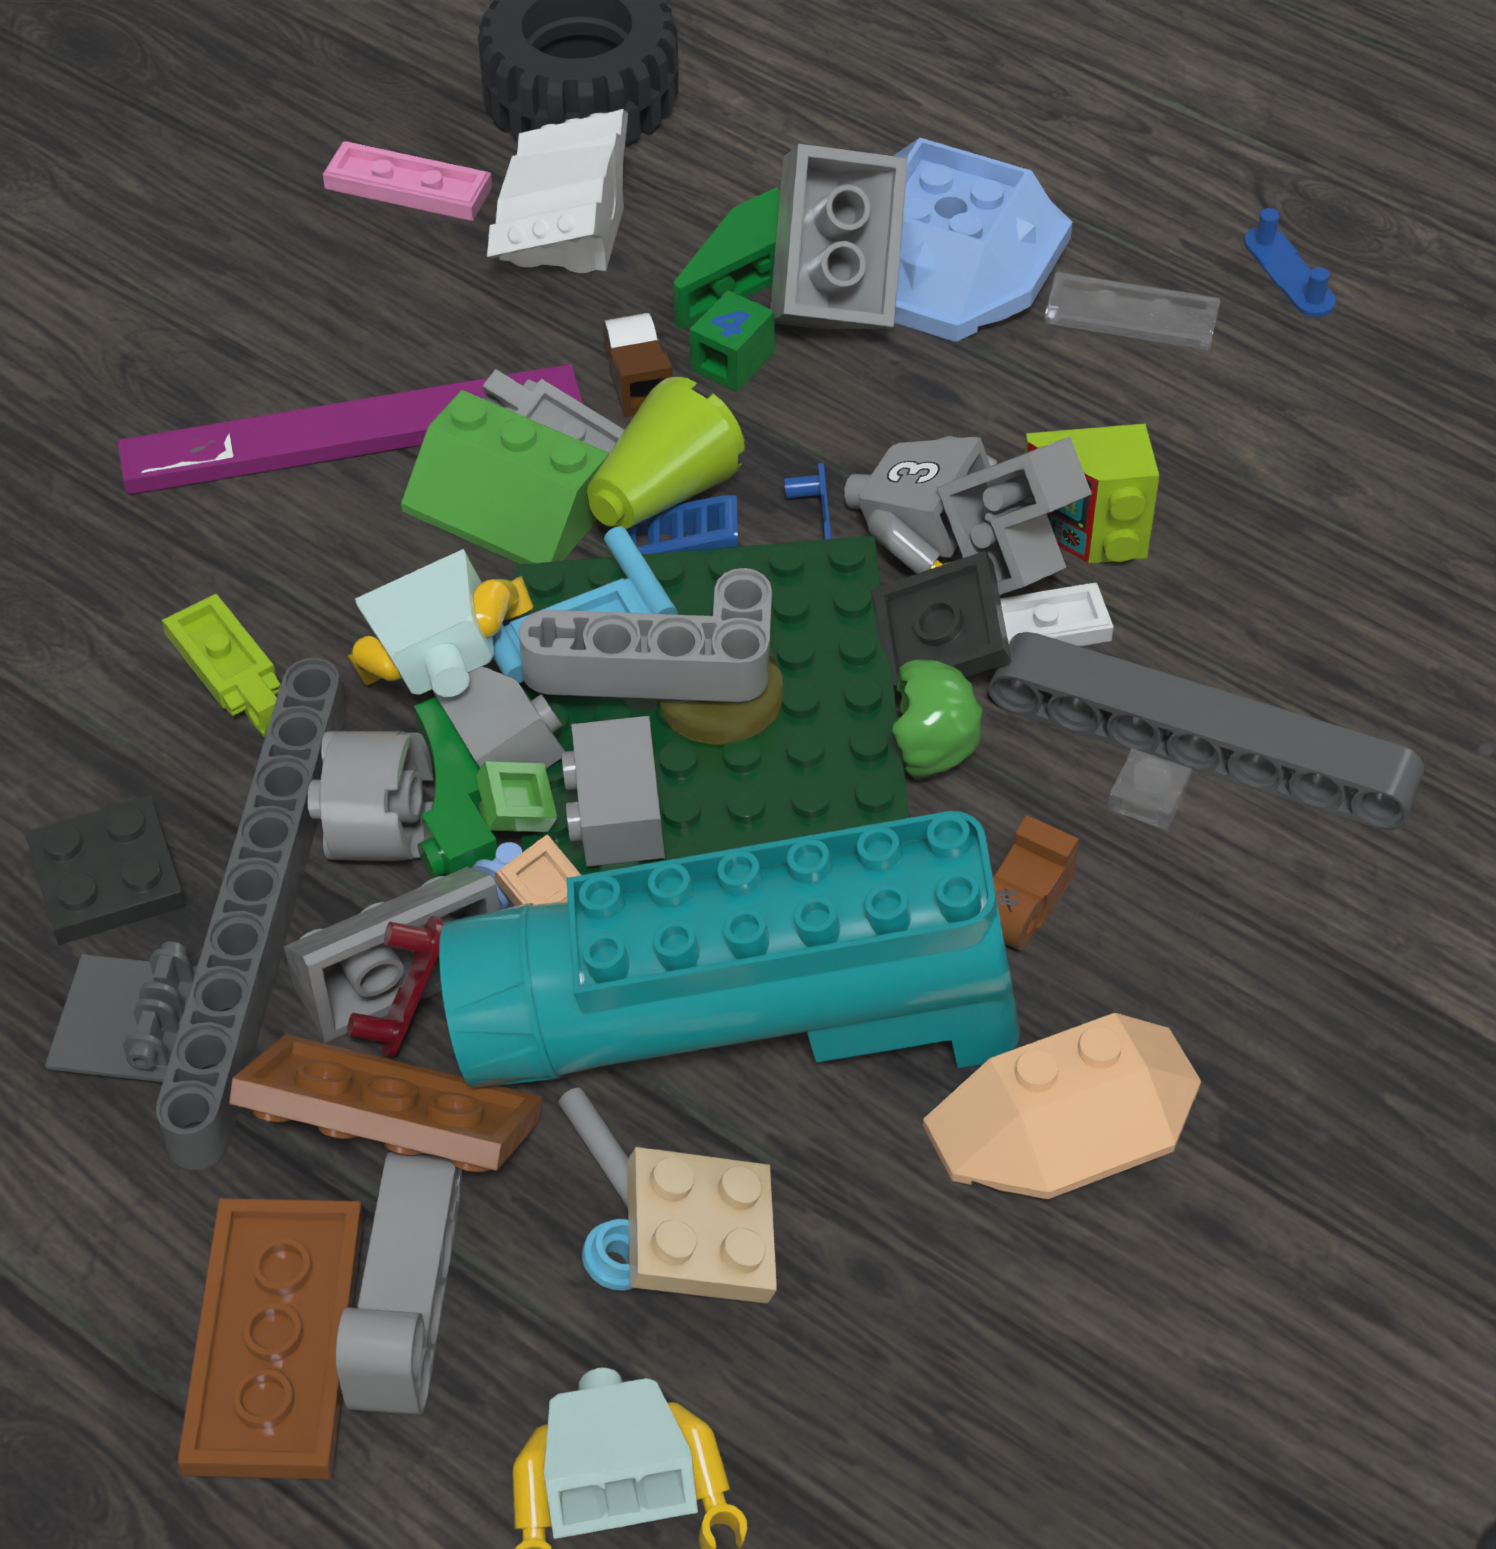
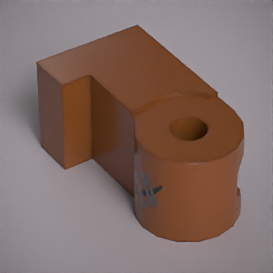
M1028 815L1025 816L1015 833L1014 845L995 876H993L1004 942L1018 950H1023L1036 930L1041 929L1073 880L1079 838Z

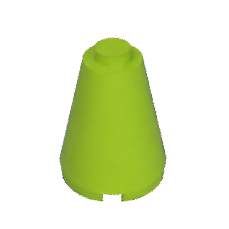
M670 377L661 381L650 391L588 484L587 494L593 515L605 525L612 527L620 526L628 529L731 478L741 466V464H738V456L745 449L740 426L725 403L715 394L710 395L706 399L691 388L697 383L688 378Z

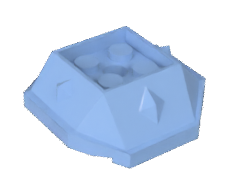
M918 138L895 154V157L908 158L894 323L957 342L976 333L978 326L1004 320L1029 308L1070 241L1072 232V221L1049 199L1033 172L923 138Z

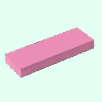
M343 141L323 173L324 186L328 190L470 221L475 219L492 189L490 172Z

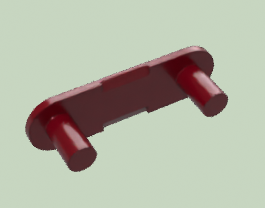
M429 917L424 928L391 921L388 923L384 935V944L414 951L413 963L403 986H399L387 1018L352 1013L347 1025L348 1036L382 1042V1053L385 1057L393 1058L396 1055L439 954L440 934L443 928V922L440 917Z

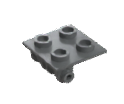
M164 942L160 949L152 952L149 961L81 954L45 1064L46 1069L163 1082L197 966H191V962L187 957V949L177 942Z

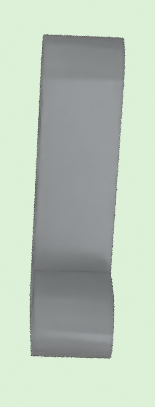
M739 568L724 573L717 580L715 586L713 616L543 610L535 612L521 623L519 629L523 680L534 691L551 695L728 702L750 701L760 696L768 683L772 601L770 582L763 574L753 569Z
M388 1152L382 1174L358 1308L346 1307L341 1315L338 1328L336 1368L347 1410L422 1415L424 1412L462 1190V1169L454 1166L451 1159L428 1154L404 1155Z

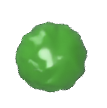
M926 659L909 661L899 669L900 675L897 682V691L902 696L900 711L903 715L893 724L892 731L902 751L904 771L914 779H923L951 770L976 750L982 734V707L976 699L971 683L953 666Z

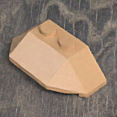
M1112 1013L988 1059L923 1118V1127L952 1181L970 1185L975 1181L1001 1191L1050 1199L1174 1152L1192 1104L1199 1091L1201 1080L1169 1028L1122 1014Z

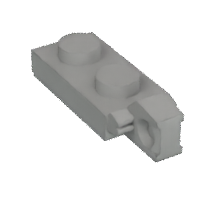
M495 369L482 386L483 399L609 453L624 432V429L543 379L538 383L528 379L522 386Z

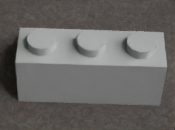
M797 144L783 156L770 310L775 311V324L815 329H886L894 327L908 158Z
M465 867L447 876L432 878L413 891L387 902L372 904L360 914L325 929L310 931L299 940L284 946L292 985L324 1043L347 1033V1025L352 1013L380 1018L388 1015L399 986H403L414 960V951L384 944V935L388 923L391 921L424 928L431 916L440 917L444 924L445 922L500 910L497 884L491 874ZM439 954L420 1000L442 991Z

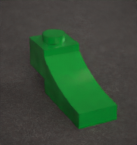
M437 697L415 705L417 730L424 737L428 746L432 772L436 780L433 809L421 814L425 841L418 843L417 847L422 863L429 876L435 878L447 876L465 867L472 868L481 859L493 861L496 858L497 841L491 830H488L487 824L478 808L481 796L476 774L480 766L473 758Z

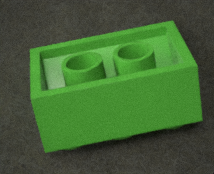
M461 390L428 426L401 502L402 512L518 564L564 561L598 520L590 509L587 488L609 452Z

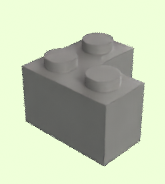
M1071 437L1064 438L937 487L963 558L986 550L994 563L999 594L1027 586L1066 568L1046 513L1092 494Z

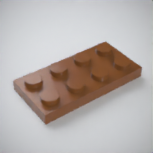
M285 1034L232 1078L229 1104L252 1109L253 1114L263 1120L272 1122L296 1120L319 1126L320 1132L331 1137L353 1138L360 1136L384 1142L387 1149L398 1154L418 1155L428 1153L451 1159L452 1164L460 1169L483 1172L490 1169L497 1171L539 1123L543 1097L497 1085L471 1088L464 1077Z
M219 1198L177 1462L182 1476L332 1479L342 1390L336 1368V1344L343 1310L346 1307L353 1308L364 1220L361 1201Z

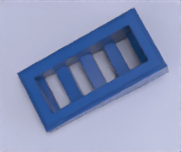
M737 495L718 496L678 504L626 529L635 545L636 535H648V544L637 546L641 554L738 547ZM660 535H672V539L660 542Z

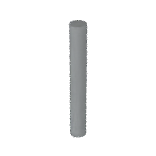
M573 1088L562 1095L559 1105L628 1207L627 1161L629 1158L582 1088Z

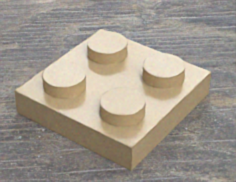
M635 1147L627 1161L630 1287L768 1304L777 1291L770 1165Z

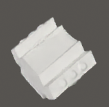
M624 109L605 114L595 113L591 114L588 118L569 119L562 124L543 125L540 129L519 133L517 155L511 157L498 198L496 224L490 225L487 257L511 261L513 264L521 267H536L542 264L562 266L576 273L607 270L624 209L623 159L628 113Z

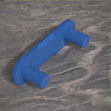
M1272 208L1263 209L1260 212L1258 226L1246 233L1245 247L1299 312L1311 317H1322L1330 314L1335 308L1336 298L1328 288L1329 271L1322 267H1316L1311 270L1299 256L1296 248L1277 229L1279 212Z
M823 462L818 463L819 475L784 478L786 499L821 495L825 539H831Z

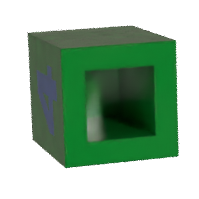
M727 290L689 329L691 371L738 392L775 353V311Z

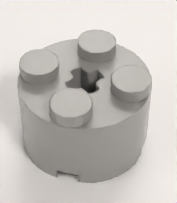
M405 731L325 732L321 746L323 761L321 780H312L308 789L309 814L312 819L322 820L325 857L329 860L404 861L420 858L417 844L425 841L421 814L433 809V802H423L422 781H433L430 753L424 737L419 733H407Z

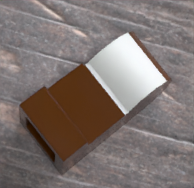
M649 313L603 321V336L611 368L609 369L624 417L634 416L646 399V397L640 398L630 395V385L636 382H648L657 386L661 381L673 377L672 365L667 352H662Z

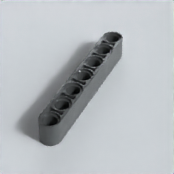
M1022 632L1011 638L1009 648L1012 662L998 666L988 686L989 695L993 701L1002 709L1013 714L1376 828L1394 829L1404 825L1424 774V763L1421 758L1411 749L1402 745L1037 633Z

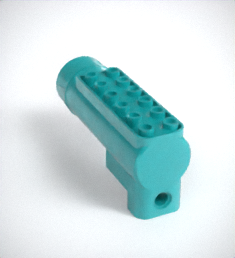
M959 811L929 814L566 878L568 901L536 905L527 903L445 922L440 934V977L449 1034L461 1073L471 1088L562 1078L565 1074L601 1066L802 1032L808 1033L816 1063L952 1040L957 1068L984 1064L992 1057L1014 1050L1020 1039L1018 1015L985 832L977 819Z

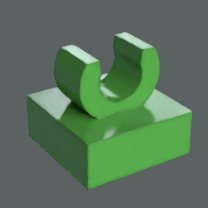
M485 761L476 774L481 796L478 808L487 824L488 830L548 832L557 820V813L545 764Z

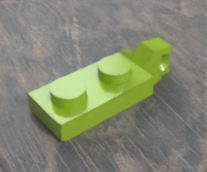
M214 594L161 620L167 638L223 709L226 708L232 716L245 711L249 721L265 737L277 700L275 695L279 693L281 685L277 680L273 663L220 597Z

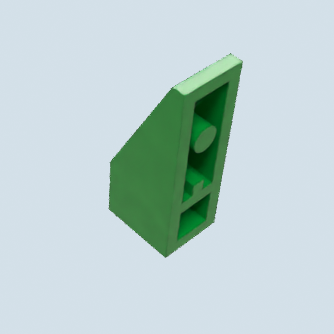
M778 187L732 208L673 282L674 324L680 330L695 324L727 290L747 298L772 286L780 189Z

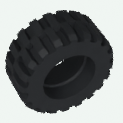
M493 0L481 19L477 36L484 102L487 110L493 115V119L506 132L511 131V135L516 140L519 139V133L540 129L543 125H558L565 123L569 119H583L595 113L605 114L624 109L628 113L626 147L637 142L641 133L648 135L655 130L675 105V97L679 91L678 33L676 19L672 16V10L665 0Z

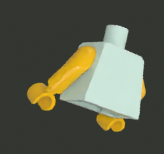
M462 549L355 598L357 606L376 638L372 636L360 638L355 642L352 653L347 657L365 685L376 682L381 678L387 681L402 678L412 694H422L433 689L436 694L443 697L456 696L468 687L470 681L468 672L488 664L494 657L492 636L499 632L503 620L522 615L530 611L533 605L522 576L512 581L492 579L481 582L467 554Z
M596 1368L587 1372L579 1381L578 1391L557 1394L550 1400L548 1424L535 1429L513 1464L515 1529H522L523 1542L516 1546L515 1549H552L546 1543L545 1527H552L554 1539L698 1513L696 1500L702 1499L706 1512L698 1535L700 1548L716 1549L715 1538L710 1531V1527L715 1524L728 1525L735 1533L738 1549L742 1548L747 1532V1521L742 1511L733 1505L726 1504L723 1492L730 1490L712 1429L707 1423L679 1403L666 1402L656 1381L645 1378L622 1383L620 1375L615 1370L609 1368Z

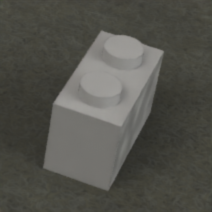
M649 716L572 724L574 751L562 752L565 788L566 790L577 789L578 802L566 803L570 842L583 841L586 866L665 858Z

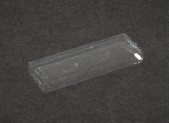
M1056 272L1046 308L1045 323L1210 350L1220 298Z

